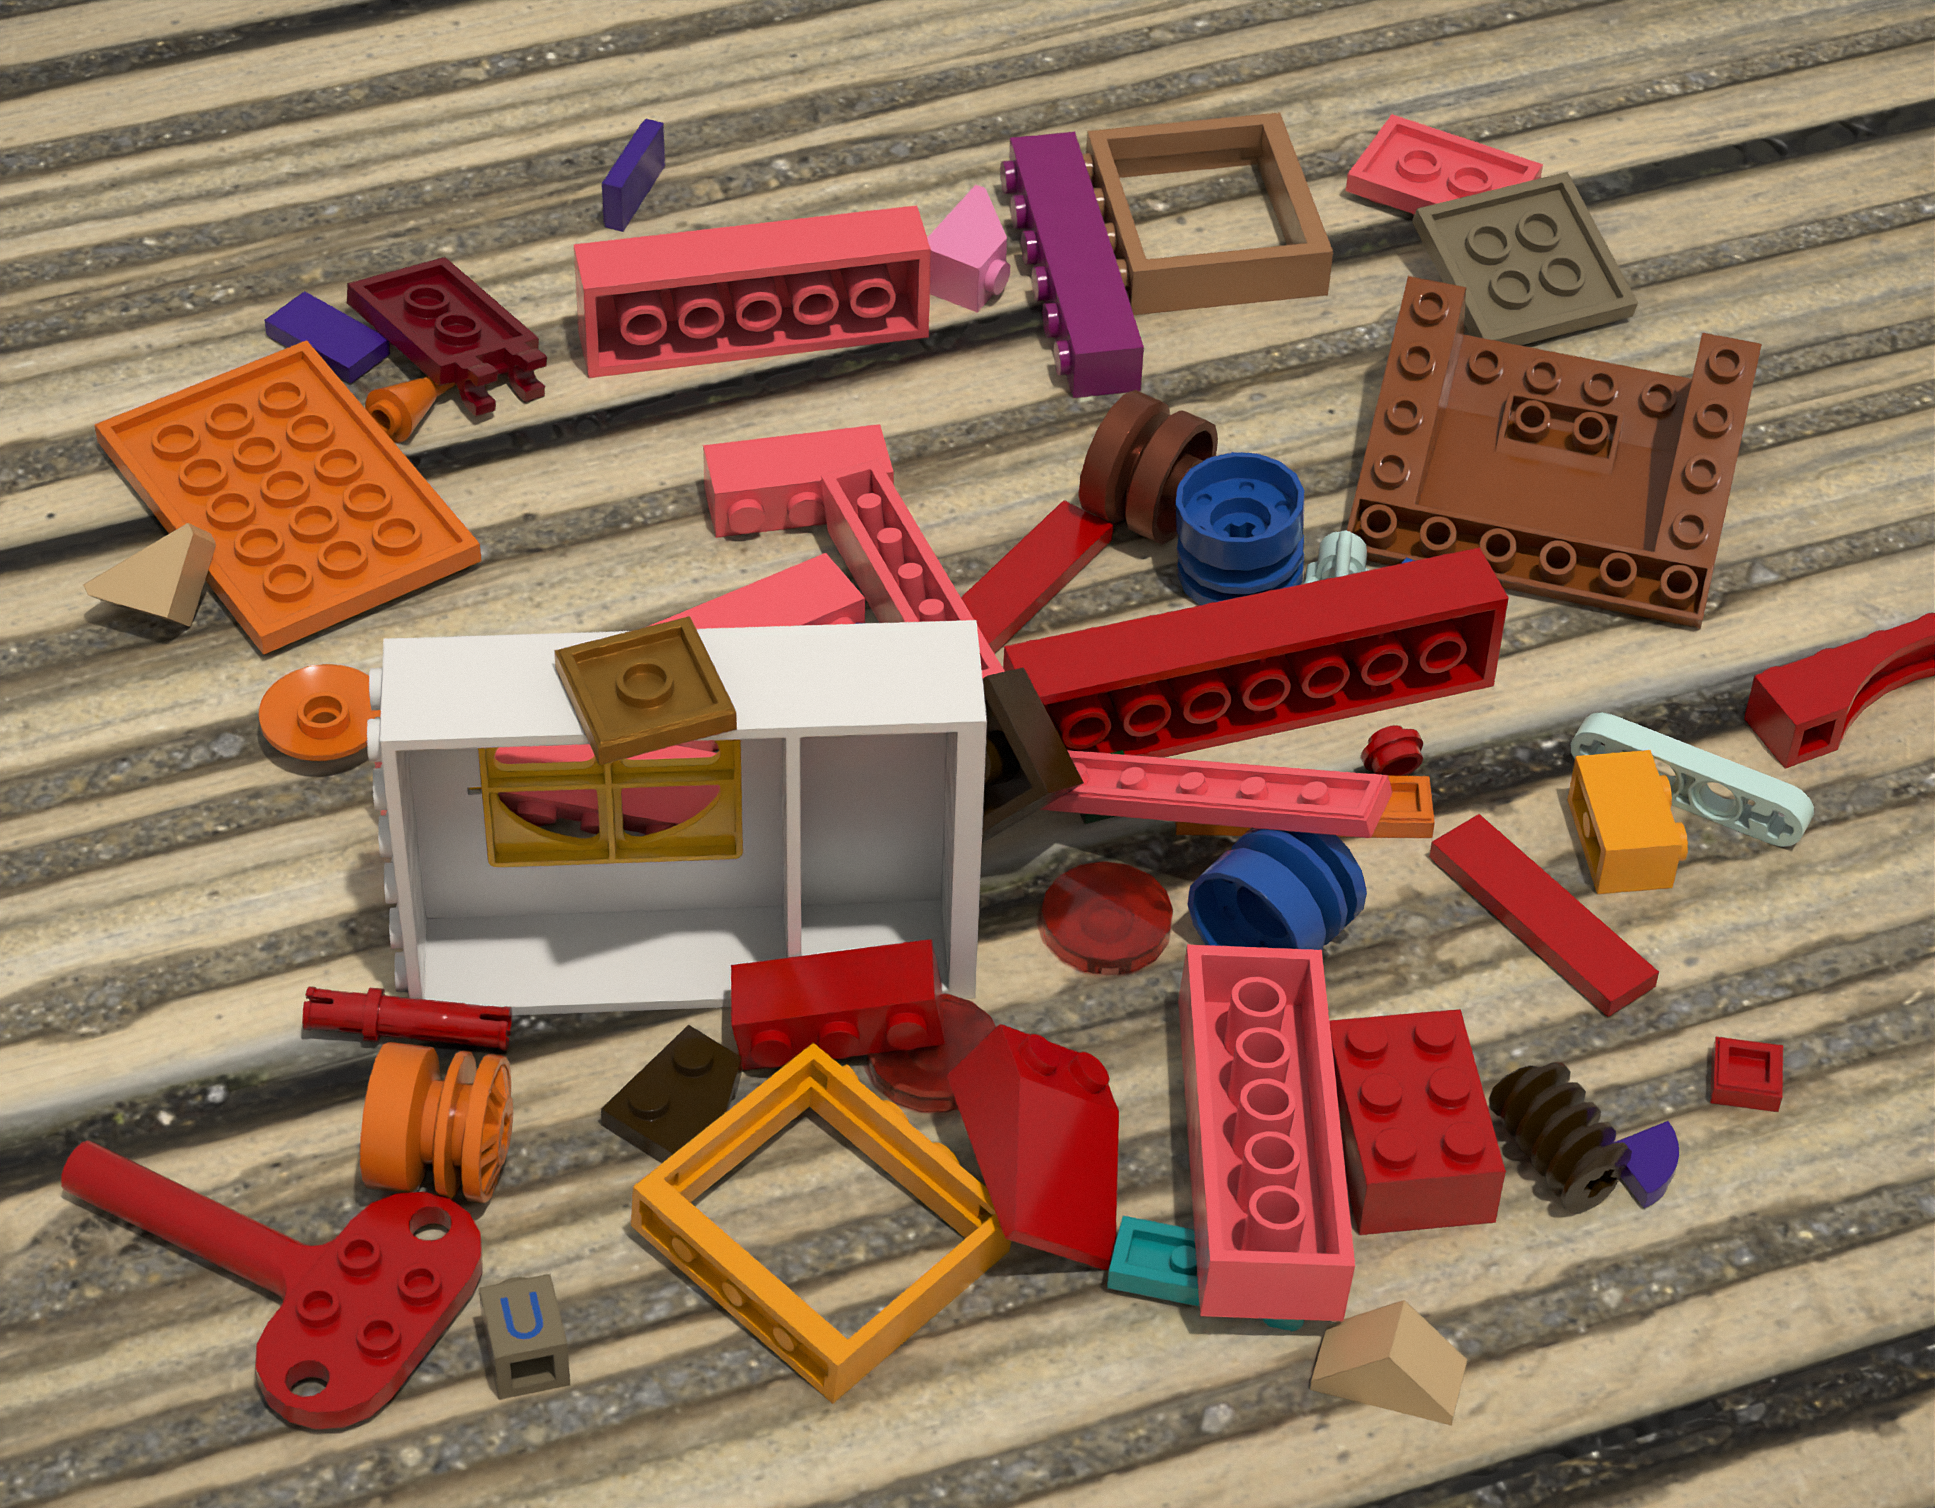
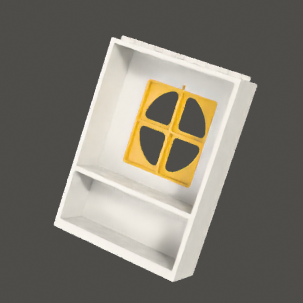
M977 620L697 629L737 712V730L695 740H714L718 745L719 752L712 757L622 759L603 765L598 764L595 755L592 759L583 762L503 764L495 759V752L499 747L589 744L555 668L554 650L629 631L383 639L382 668H370L369 671L371 710H381L380 717L368 719L367 748L369 762H382L381 768L373 769L375 810L388 811L386 816H379L378 834L380 857H392L391 862H385L384 864L386 904L397 903L396 908H390L389 913L391 949L403 948L404 952H395L396 992H408L409 998L497 1007L511 1006L512 1016L731 1007V965L932 939L942 982L943 999L975 998L987 728ZM720 786L719 793L707 807L681 824L645 836H631L624 831L621 795L623 788ZM595 789L598 796L599 833L590 838H578L545 830L513 813L500 800L498 793Z

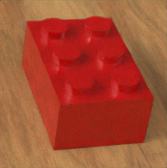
M1461 1009L1329 1020L1346 1183L1359 1235L1496 1223L1506 1170Z

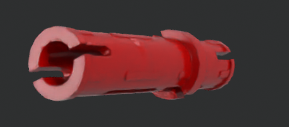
M309 986L306 990L305 996L309 1001H304L302 1024L304 1030L311 1031L313 1029L363 1034V1040L367 1042H379L381 1036L484 1046L499 1048L500 1050H507L509 1046V1037L507 1035H511V1006H484L388 996L384 994V989L370 987L367 993L318 989Z

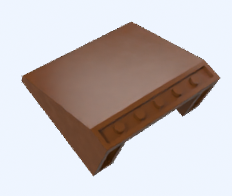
M1408 276L1347 526V531L1359 536L1365 542L1367 547L1366 561L1392 566L1402 564L1406 557L1416 561L1480 547L1504 589L1701 629L1762 344L1702 332L1692 379L1464 335L1466 287Z

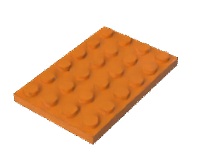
M307 340L94 424L99 445L169 534L186 523H190L212 534L216 547L205 581L263 655L481 562L480 543Z

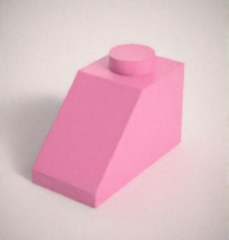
M975 185L927 238L931 248L930 294L978 313L994 294L999 295L1004 290L1010 276V264L1006 262L1007 236L986 188Z

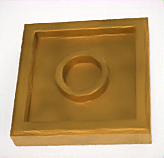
M690 616L554 650L555 668L599 765L737 730V712Z

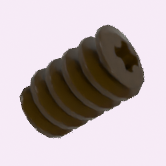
M1553 1062L1542 1067L1529 1065L1519 1068L1505 1076L1493 1087L1489 1096V1108L1497 1116L1501 1117L1503 1127L1512 1136L1516 1137V1143L1520 1150L1531 1157V1163L1535 1170L1546 1177L1547 1186L1556 1196L1561 1197L1562 1206L1569 1213L1581 1214L1598 1205L1615 1189L1621 1172L1631 1160L1632 1151L1624 1142L1613 1143L1616 1139V1130L1609 1122H1599L1601 1110L1593 1102H1584L1585 1089L1578 1082H1569L1571 1071L1564 1063Z

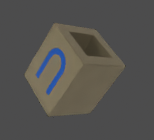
M551 1274L530 1278L514 1277L504 1280L499 1284L480 1287L479 1295L483 1332L499 1400L570 1386L568 1345Z

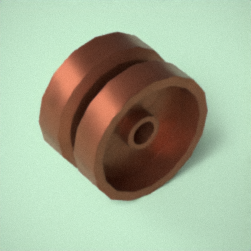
M1133 390L1124 394L1106 414L1087 451L1079 484L1078 497L1081 508L1114 524L1126 519L1129 530L1162 545L1174 539L1177 535L1176 496L1178 484L1189 469L1207 458L1216 456L1218 444L1216 425L1184 410L1170 415L1167 404L1139 391Z

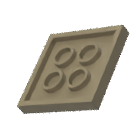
M1568 172L1416 209L1412 223L1442 282L1466 287L1464 324L1470 336L1524 345L1626 319L1634 315L1638 302Z

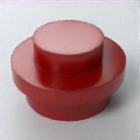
M1399 725L1388 726L1370 736L1368 745L1361 753V760L1364 767L1369 771H1373L1374 774L1407 776L1418 769L1423 762V756L1420 752L1423 748V740L1417 730L1403 729Z

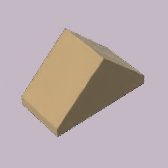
M186 523L86 582L83 586L88 596L111 605L191 627L216 542L211 533Z
M1405 1300L1346 1318L1344 1321L1327 1324L1312 1376L1310 1390L1452 1426L1467 1359Z

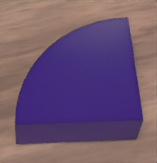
M1669 1121L1613 1142H1624L1632 1151L1631 1160L1621 1172L1620 1177L1643 1208L1654 1204L1664 1196L1676 1172L1679 1159V1143Z

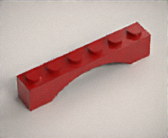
M1927 613L1917 620L1885 631H1875L1865 638L1836 648H1826L1807 658L1783 666H1774L1760 674L1754 675L1744 720L1785 769L1837 751L1847 730L1863 710L1888 692L1912 681L1935 676V613Z

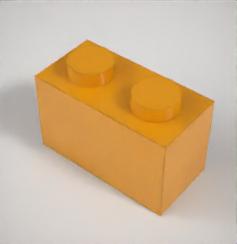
M1651 750L1576 756L1567 801L1596 893L1607 894L1673 888L1678 862L1686 860L1688 840L1683 823L1674 821L1671 812L1672 794L1670 782L1666 775H1659Z

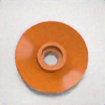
M321 664L300 668L277 680L266 691L261 700L259 723L264 737L280 752L302 760L327 761L352 755L367 746L368 719L380 717L381 710H371L369 675L348 666Z

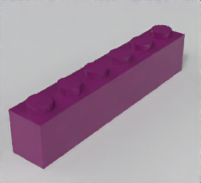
M1065 132L1010 138L1009 160L1001 161L1000 165L1001 185L1004 194H1012L1011 218L1014 229H1023L1021 233V249L1024 264H1033L1034 266L1032 268L1034 298L1036 301H1044L1045 303L1043 305L1045 335L1047 338H1055L1056 340L1054 342V362L1057 375H1066L1073 398L1128 393L1133 390L1141 391L1144 346L1076 133Z

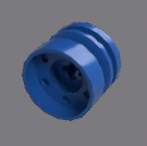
M1240 452L1210 457L1189 469L1178 484L1176 496L1178 578L1185 593L1196 603L1205 605L1212 602L1263 593L1269 590L1301 585L1304 570V489L1297 474L1279 460L1258 453Z
M1251 828L1232 846L1231 850H1227L1192 883L1189 889L1187 905L1193 926L1205 945L1323 950L1324 945L1330 943L1364 910L1367 889L1360 866L1350 849L1337 835Z

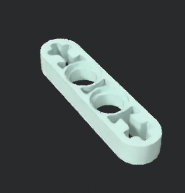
M1601 712L1593 713L1586 717L1570 744L1574 759L1576 756L1651 750L1653 758L1669 765L1676 775L1667 776L1671 786L1673 806L1772 845L1785 847L1798 843L1814 816V806L1810 798L1801 789L1792 784L1612 714ZM1715 782L1725 786L1733 793L1735 799H1725L1710 790L1707 783ZM1749 799L1755 802L1753 806L1747 804Z

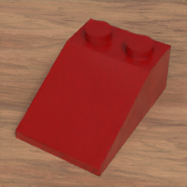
M999 1024L947 1074V1078L1004 1237L1020 1244L1107 1270L1110 1268L1116 1244L1119 1110L1108 1084L1110 1080L1109 1074L1099 1059L1088 1052H1077L1049 1042L1038 1034H1027Z

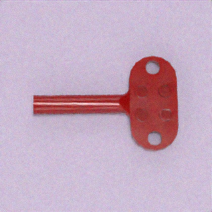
M89 1140L82 1142L73 1150L66 1161L61 1176V1186L65 1192L280 1296L284 1300L281 1307L268 1321L256 1344L258 1385L269 1407L287 1421L313 1429L347 1427L372 1417L391 1400L471 1297L483 1273L481 1233L470 1213L449 1198L427 1192L396 1193L370 1203L350 1220L335 1239L322 1245L310 1246ZM427 1224H440L449 1229L448 1233L436 1240L426 1241L418 1239L413 1235L417 1229ZM306 1377H317L328 1383L320 1393L312 1396H299L290 1391L291 1387L298 1380Z

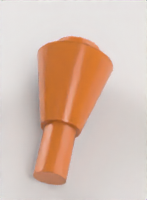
M426 376L423 379H415L375 389L368 394L365 401V409L393 442L400 443L407 440L433 405L435 399L455 386L456 383L452 382L438 386L431 378Z

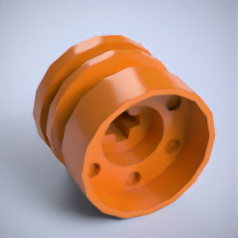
M394 1042L383 1044L375 1059L370 1075L360 1136L361 1175L367 1189L399 1193L416 1192L419 1190L426 1175L429 1164H432L435 1190L439 1196L451 1199L457 1194L462 1183L463 1194L467 1201L480 1203L489 1201L496 1188L501 1167L507 1157L512 1134L513 1099L511 1097V1071L507 1057L488 1054L482 1058L478 1069H476V1060L472 1052L460 1051L455 1054L445 1079L441 1080L439 1059L434 1047Z

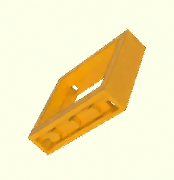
M814 1043L635 1184L632 1192L631 1227L832 1404L1010 1251L1011 1240L1004 1237L987 1186H984L960 1166L956 1156L949 1148L938 1142L933 1143L911 1125L904 1112L896 1104L889 1100H881L863 1085L848 1064L842 1067ZM808 1107L812 1108L965 1238V1240L849 1339L844 1337L691 1203Z

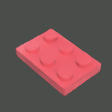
M1391 114L1349 171L1346 191L1367 198L1372 202L1385 204L1415 214L1417 208L1540 179L1543 164Z

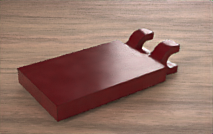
M446 257L347 283L346 303L438 386L455 382L464 405L475 417L496 411V400L487 393L485 385L496 382L498 375L507 372L513 390L524 402L545 396V386L534 374V370L547 367V356L538 350L539 337Z

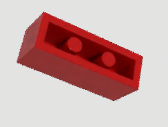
M932 939L731 965V1027L739 1056L742 1058L743 1070L766 1067L774 1068L786 1065L812 1043L816 1044L832 1059L945 1045L942 982Z

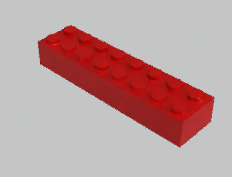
M1479 547L1004 646L1003 669L1004 671H1010L1024 667L1067 750L1096 753H1113L1123 750L1125 755L1165 758L1493 687L1509 597Z

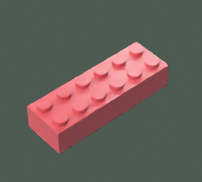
M917 205L573 244L578 332L588 378L929 338L931 248Z
M1187 944L1178 1004L1200 1316L1344 1321L1355 1270V1258L1322 950Z

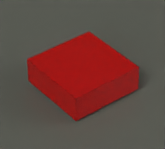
M1715 1037L1712 1049L1710 1103L1779 1112L1783 1090V1045Z

